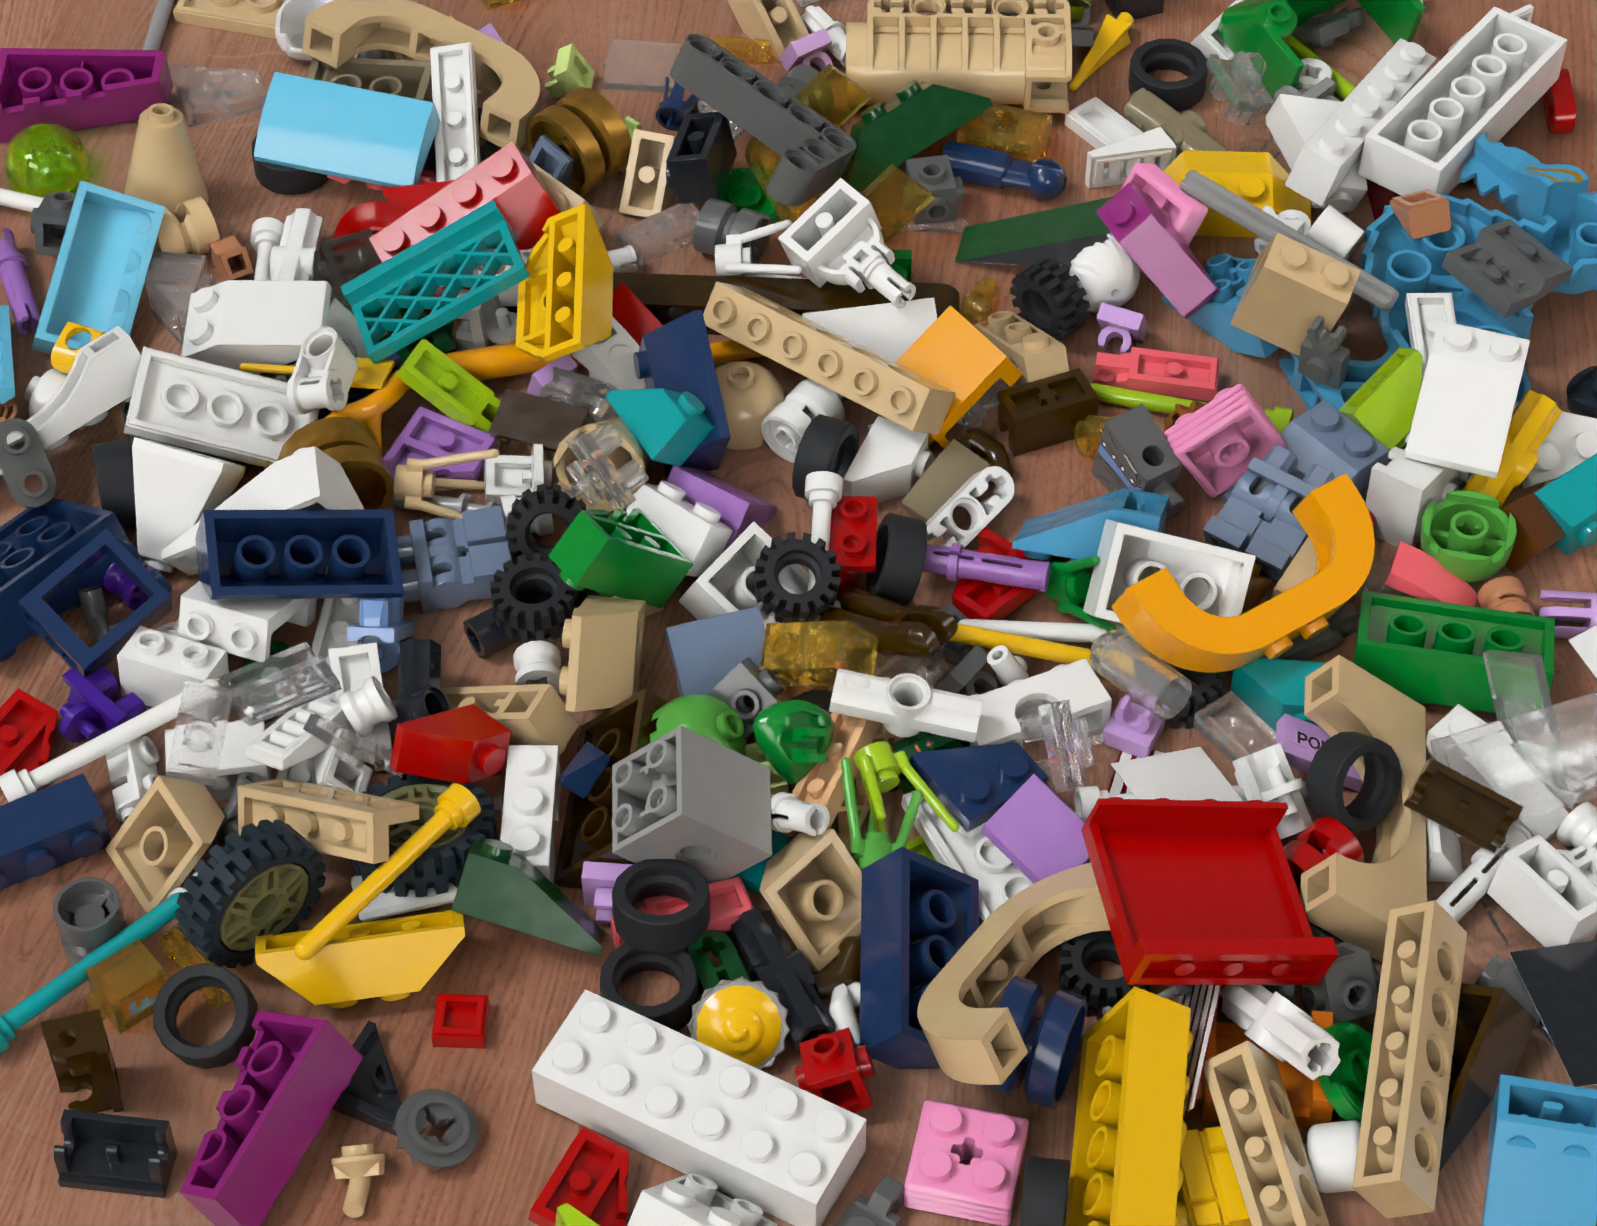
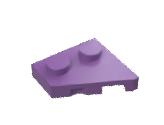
M419 406L383 460L386 462L394 484L397 464L407 465L408 458L427 459L479 450L498 449L499 445L497 438L491 437L488 433ZM485 460L427 470L435 471L436 478L477 481L484 471Z

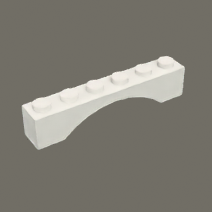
M1400 38L1302 146L1285 186L1322 207L1338 189L1362 153L1365 135L1432 69L1437 58L1427 53L1420 45Z
M116 326L78 350L73 366L59 390L39 412L26 420L36 429L44 449L52 450L61 446L69 439V434L83 425L91 426L102 421L108 415L109 409L122 401H131L141 355L130 336L119 326ZM11 433L7 436V444L12 449H20L24 446V438L19 433Z

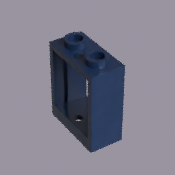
M106 528L22 597L18 604L20 616L71 669L74 667L85 677L113 661L139 626L152 628L172 611V595L170 594L172 587L159 571L153 569L149 572L137 560L140 558V554L127 538L122 535L116 538ZM107 554L149 599L94 646L89 648L47 603Z

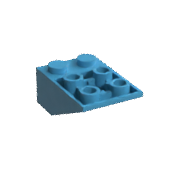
M1227 253L1212 256L1206 261V265L1203 268L1220 291L1188 319L1236 353L1262 358L1268 357L1280 347L1230 325L1257 258L1244 259L1232 257ZM1162 294V295H1161V296H1162V300H1163L1166 304H1168L1169 306H1171L1173 309H1175L1176 311H1178V310L1171 304V302L1164 296V294Z
M1122 488L1028 519L1015 537L1012 549L1024 550V556L1038 560L1051 559V555L1070 558L1069 561L1097 556L1106 519L1164 533L1169 495Z
M1500 1074L1490 1113L1481 1226H1596L1597 1090L1584 1087L1574 1088L1572 1085Z

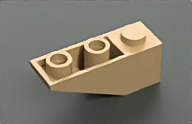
M1011 311L992 313L988 316V320L974 324V327L1003 352L1023 374L1010 388L1069 371L1066 346Z

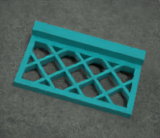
M494 200L340 286L343 296L350 304L367 355L374 364L530 277L517 246V237L514 230ZM487 249H496L495 252H486ZM477 264L486 265L480 275H471ZM502 265L514 266L504 273L495 276ZM439 286H447L441 297H432ZM463 287H472L467 294L456 298ZM400 308H409L402 319H394ZM424 309H433L428 316L418 320ZM385 331H394L389 338L378 343Z

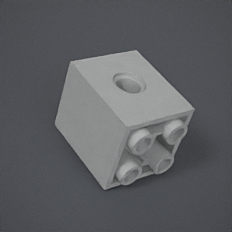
M677 727L612 765V853L634 863L648 859L681 860L696 867L707 879L708 884L729 879L772 856L770 768L686 727Z

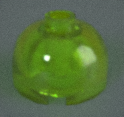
M34 124L19 131L11 139L4 156L8 184L12 187V191L44 198L46 193L52 194L57 191H68L76 195L80 180L89 183L92 175L84 143L73 131L60 124Z

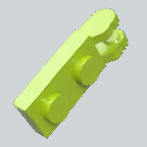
M422 339L395 376L451 419L489 434L488 431L501 401L494 396L495 393L426 339ZM497 439L500 448L503 443L499 442V439Z

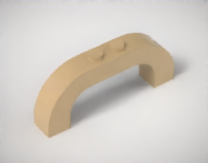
M334 0L319 7L305 18L302 52L336 69L352 56L364 51L388 50L404 54L417 61L431 62L430 48L471 42L475 52L476 89L489 96L483 102L479 137L501 148L512 141L521 148L527 142L526 127L529 119L537 113L540 81L535 69L523 55L509 45L422 4L410 0Z
M1091 862L1046 877L1020 891L1000 905L979 926L924 991L918 1004L917 1017L940 1068L950 1078L968 1084L1002 1085L1028 1053L1008 1007L999 1008L1010 980L1014 976L1024 978L1044 954L1069 939L1091 932L1111 931Z

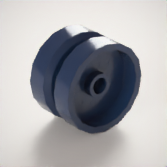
M1014 976L1004 992L999 1008L1008 1007L1028 1053L1002 1085H982V1087L1009 1096L1020 1086L1026 1073L1024 1090L1028 1101L1055 1109L1065 1092L1078 1053L1088 1001L1086 996L1060 989L1050 998L1044 1010L1045 995L1041 983Z

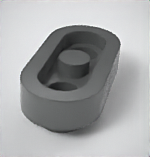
M10 418L1 422L0 471L12 499L22 507L30 509L42 507L55 494L56 478L38 433L32 424L20 418ZM11 433H19L24 438V446L20 449L10 448L7 444V436ZM28 476L38 477L42 483L40 491L36 493L27 491L24 486L25 478Z

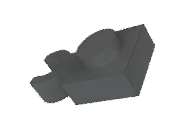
M1348 6L1333 10L1328 15L1318 14L1297 23L1292 35L1300 42L1310 43L1312 48L1331 46L1335 44V38L1351 32L1350 29L1365 24L1363 8L1359 7L1349 11Z
M1317 316L1308 329L1306 338L1301 343L1298 372L1306 375L1316 383H1324L1339 390L1347 378L1350 349L1340 346L1347 335V331L1344 326L1339 325L1335 333H1331L1323 326L1324 317Z

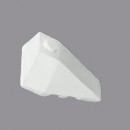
M313 446L298 449L291 456L274 462L214 510L364 509L341 464ZM200 521L161 551V559L187 575L199 574L195 537Z

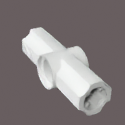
M296 208L292 215L286 217L280 245L273 246L271 250V280L319 281V249L324 232L323 217L317 216L311 209Z
M838 668L829 712L883 723L887 731L898 737H911L922 731L975 742L983 699L930 688L927 681L912 673H903L896 675L892 679H886Z
M1225 985L1220 995L1223 999L1221 1011L1246 1031L1244 1034L1280 1061L1284 1062L1286 1060L1311 1080L1322 1075L1330 1076L1341 1060L1338 1056L1340 1043L1332 1035L1313 1022L1315 1019L1275 991L1273 994L1262 985Z

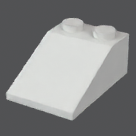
M227 280L210 287L201 288L197 292L190 294L181 356L241 371L239 368L241 363L285 365L297 361L304 338L317 328L327 327L332 286L327 281ZM247 372L255 375L260 374L256 372Z
M1438 320L1404 458L1497 479L1530 340Z
M1106 519L1097 553L1100 563L1094 565L1083 612L1094 617L1122 623L1111 607L1129 586L1167 568L1182 592L1195 606L1216 616H1238L1242 613L1256 556Z
M753 521L679 599V602L698 620L759 606L775 670L797 683L802 675L805 619H800L799 626H790L791 618L784 617L783 623L775 621L776 613L772 611L767 616L762 610L763 602L757 603L754 596L755 588H753L757 558L760 559V552L764 546L771 547L772 538ZM792 564L781 570L778 579L786 591L793 594L807 592L808 572L801 565ZM836 600L834 606L830 605L829 607L841 608L840 602Z

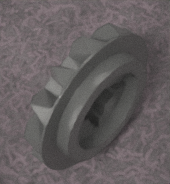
M438 1089L422 1090L409 1096L398 1109L392 1128L396 1131L398 1137L397 1149H404L411 1156L413 1165L423 1163L431 1166L433 1172L442 1167L451 1166L455 1169L461 1162L470 1157L476 1147L479 1134L477 1120L470 1107L456 1095ZM428 1122L434 1128L450 1126L443 1135L442 1142H439L436 1136L421 1137L428 1126Z

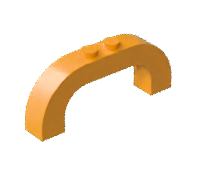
M1347 473L1312 490L1292 510V513L1313 544L1316 555L1314 576L1241 615L1222 617L1201 610L1185 596L1167 568L1129 586L1111 607L1128 632L1145 649L1169 664L1183 669L1204 673H1217L1240 668L1263 655H1266L1269 660H1273L1294 645L1291 641L1292 639L1302 635L1305 641L1325 630L1330 625L1327 619L1339 610L1365 582L1372 566L1375 549L1374 529L1368 508Z

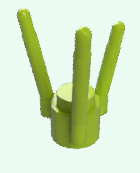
M881 741L864 746L856 752L853 760L867 793L876 832L888 834L885 823L886 812L881 793L894 789L900 783L898 777L900 773L907 777L916 790L922 792V797L952 832L958 831V823L913 769L905 751L893 753L890 744Z

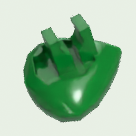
M783 700L771 704L760 711L755 718L752 728L756 743L766 760L780 776L790 784L796 785L818 763H826L825 752L831 745L835 724L830 713L816 704L805 700Z

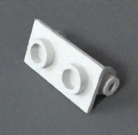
M140 736L105 755L110 782L117 787L112 790L116 817L123 824L158 777L156 763L159 761V754L156 746L147 736Z

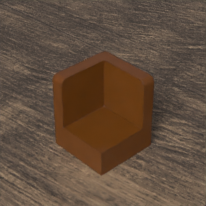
M1534 492L1507 504L1502 509L1508 518L1511 512L1516 521V540L1506 563V566L1513 573L1521 570L1538 553L1560 542L1566 536L1565 532Z

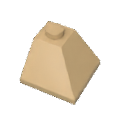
M158 775L105 848L146 913L168 899L167 896L171 891L180 887L211 845L225 817L203 783Z
M826 829L821 835L816 833V836L800 832L767 862L759 891L797 948L803 952L813 972H820L839 954L840 950L838 947L844 938L848 936L858 937L861 934V870L834 829Z

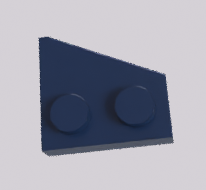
M1018 742L921 751L912 754L910 760L913 769L967 833L987 822L1033 774L1046 784L1048 779L1045 772Z

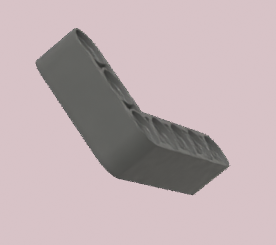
M688 34L670 70V76L680 86L781 155L766 186V191L774 200L786 206H800L832 187L842 177L857 148L855 140L850 135L713 40L700 34Z

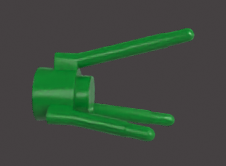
M1095 555L1069 562H1053L1046 594L1050 600L1058 603L1057 611L1059 613L1072 614L1100 629L1114 633L1116 631L1115 624L1106 619L1089 615L1083 612L1084 608L1077 605L1086 600L1092 574L1088 573L1084 568L1099 564L1100 558Z

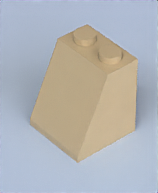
M1277 233L1258 255L1230 325L1300 356L1301 343L1306 338L1307 331L1317 316L1324 317L1323 326L1327 331L1331 332L1349 303L1361 270Z

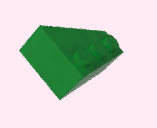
M634 508L628 516H626L628 513L623 509H616L612 516H609L610 513L605 509L581 510L548 555L562 570L559 573L560 578L567 585L578 591L588 588L596 591L601 596H617L624 599L646 601L647 605L662 608L694 564L640 508Z

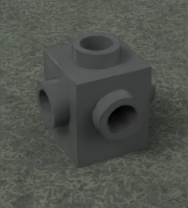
M948 154L906 159V183L900 184L901 201L904 209H911L914 225L957 220V202H963L964 198L963 185L960 176H953Z
M57 191L52 194L46 193L40 206L33 208L30 230L31 233L35 234V254L58 256L74 202V193L68 191Z
M749 657L741 661L707 693L723 700L739 715L743 722L746 738L754 733L752 725L760 711L771 704L788 700L782 693L785 686L777 675L767 667L760 670ZM747 695L754 700L755 707L748 703Z
M1346 941L1335 944L1339 955L1319 985H1302L1301 992L1303 1001L1310 1012L1312 1010L1333 1012V1024L1349 1021L1358 1025L1363 1021V1016L1376 1013L1380 976L1372 964L1370 951Z

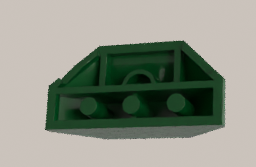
M917 80L903 85L895 92L897 98L884 106L882 102L876 103L860 113L862 120L854 124L850 132V136L855 140L857 148L841 179L856 191H859L905 162L906 159H910L992 107L993 104L990 98L923 81L919 83Z

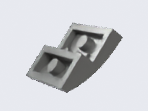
M1511 219L1482 228L1475 243L1447 252L1441 265L1443 269L1505 318L1527 308L1549 294L1570 277L1573 271L1570 265Z

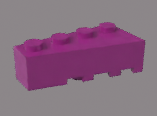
M0 48V143L139 120L140 114L153 104L165 103L170 105L173 81L165 50Z
M257 1011L251 1025L257 1031L251 1047L241 1048L235 1062V1066L240 1070V1074L234 1088L231 1091H224L217 1104L216 1110L221 1117L217 1128L205 1133L180 1191L215 1226H260L266 1220L270 1208L286 1182L295 1173L299 1161L315 1135L322 1129L325 1119L339 1096L348 1087L352 1075L362 1061L363 1056L328 1020Z

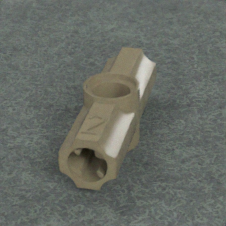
M1144 88L1134 92L1129 102L1124 106L1123 117L1141 131L1146 132L1161 127L1176 145V158L1184 150L1230 151L1208 134L1204 121L1196 112L1186 110L1180 114L1155 94Z

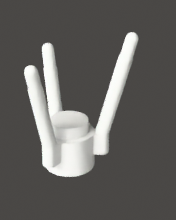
M791 220L773 223L742 234L726 235V244L715 245L716 276L808 279L786 275L801 274L802 267L753 264L751 247L743 248L742 246L743 243L789 228L792 225Z

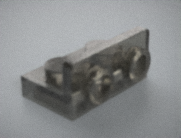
M370 228L320 243L325 260L319 261L317 264L322 281H327L334 287L331 290L330 301L336 298L351 313L352 308L343 296L340 286L382 263L369 240L373 236Z

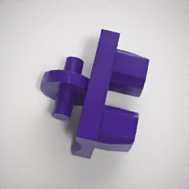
M104 666L85 677L74 667L62 674L63 681L70 687V695L67 700L68 703L64 704L59 711L60 715L63 716L60 732L62 736L72 743L80 742L86 738L90 741L146 711L143 700L133 692L125 695L115 703L110 700L118 695L120 691L114 675Z

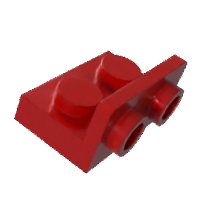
M842 496V499L837 502L836 508L832 509L829 550H834L837 555L835 563L840 562L841 580L836 599L839 602L841 596L847 591L848 584H857V572L872 573L876 570L878 499L874 496Z

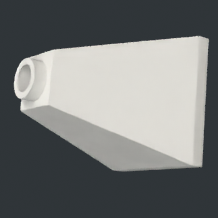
M134 437L132 457L138 552L146 557L145 566L172 573L173 566L161 559V551L199 522L203 510H214L227 500L244 476L246 467L162 442Z

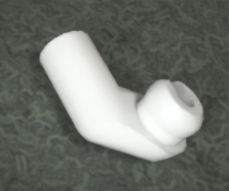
M996 646L987 655V662L996 672V680L1003 687L1012 681L1029 678L1026 661L1020 656H1013L1006 646Z

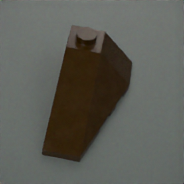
M1461 983L1439 1172L1494 1099L1500 1074L1511 1076L1518 1066L1535 1025L1536 1019L1505 988Z

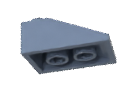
M1322 400L1292 420L1280 433L1288 450L1292 451L1298 459V464L1291 475L1303 480L1313 464H1318L1331 470L1335 478L1347 473L1364 501L1367 497L1372 467L1377 462L1385 466L1388 465L1390 449L1325 400ZM1235 485L1223 494L1222 502L1224 504L1230 498Z

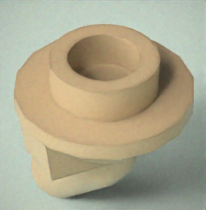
M374 1144L341 1147L342 1157L331 1159L335 1179H349L342 1209L347 1216L352 1218L360 1217L364 1213L371 1185V1176L384 1174L385 1153L374 1154Z

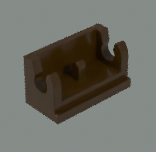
M1080 368L997 392L999 428L1001 432L1009 431V449L1014 457L1096 433L1098 395Z
M507 388L488 432L491 437L499 439V442L509 444L511 440L533 446V444H543V449L556 452L559 443L568 433L580 426L595 423L596 421L589 409Z
M1432 758L1426 761L1403 806L1492 853H1495L1497 848L1502 847L1510 826L1518 819L1524 808Z
M100 1009L41 1022L43 1037L49 1050L60 1092H77L80 1089L92 1091L88 1099L83 1101L76 1100L68 1104L69 1110L93 1113L113 1109L114 1113L123 1111L124 1106L117 1069Z

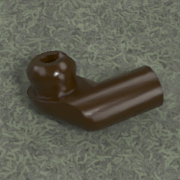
M980 428L966 429V434L958 437L957 441L975 454L980 453L991 466L1001 467L1013 477L1014 470L1005 446Z
M848 936L844 938L838 947L840 952L835 968L813 975L815 991L820 1000L832 996L833 989L842 983L846 986L854 982L860 983V937Z

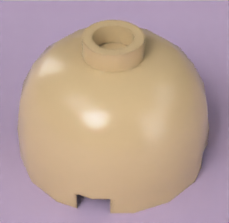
M742 361L730 362L717 367L715 370L731 436L727 448L746 450L763 446L764 437L761 432V423L779 403L784 402L785 397L781 384L768 369L759 364Z

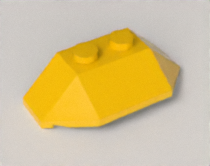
M1184 150L1163 171L1180 185L1186 173L1190 170H1195L1261 210L1265 205L1273 208L1277 215L1285 210H1299L1308 216L1311 224V200L1285 186L1289 174L1269 152ZM1203 204L1207 207L1208 212L1194 236L1257 238V235Z
M586 203L547 219L542 229L545 234L533 247L525 264L530 277L519 282L516 348L545 362L552 361L612 337L613 265L592 211Z
M445 910L444 912L349 924L316 955L306 961L296 957L294 948L310 930L256 936L255 959L256 965L315 1006L328 1004L331 1008H346L356 1004L361 999L379 997L384 1001H396L406 998L411 992L420 991L465 937L463 914L452 910Z

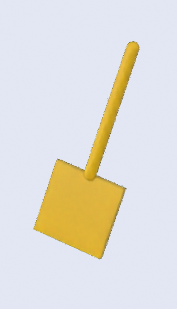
M355 357L358 362V369L350 387L382 389L395 365V360L383 359L374 364L370 358ZM241 363L239 368L243 372L292 375L295 366Z

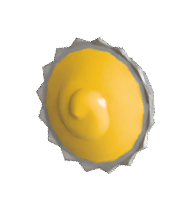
M743 976L733 981L722 979L715 987L704 990L701 1000L692 1006L693 1017L687 1027L691 1033V1038L759 1070L773 1066L776 1056L785 1050V1038L790 1032L786 1022L788 1010L780 1004L778 993L768 990L762 981L751 982Z

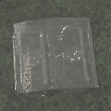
M307 642L271 655L264 662L256 661L217 677L221 693L238 717L249 726L256 725L341 690L340 681L323 656H316Z

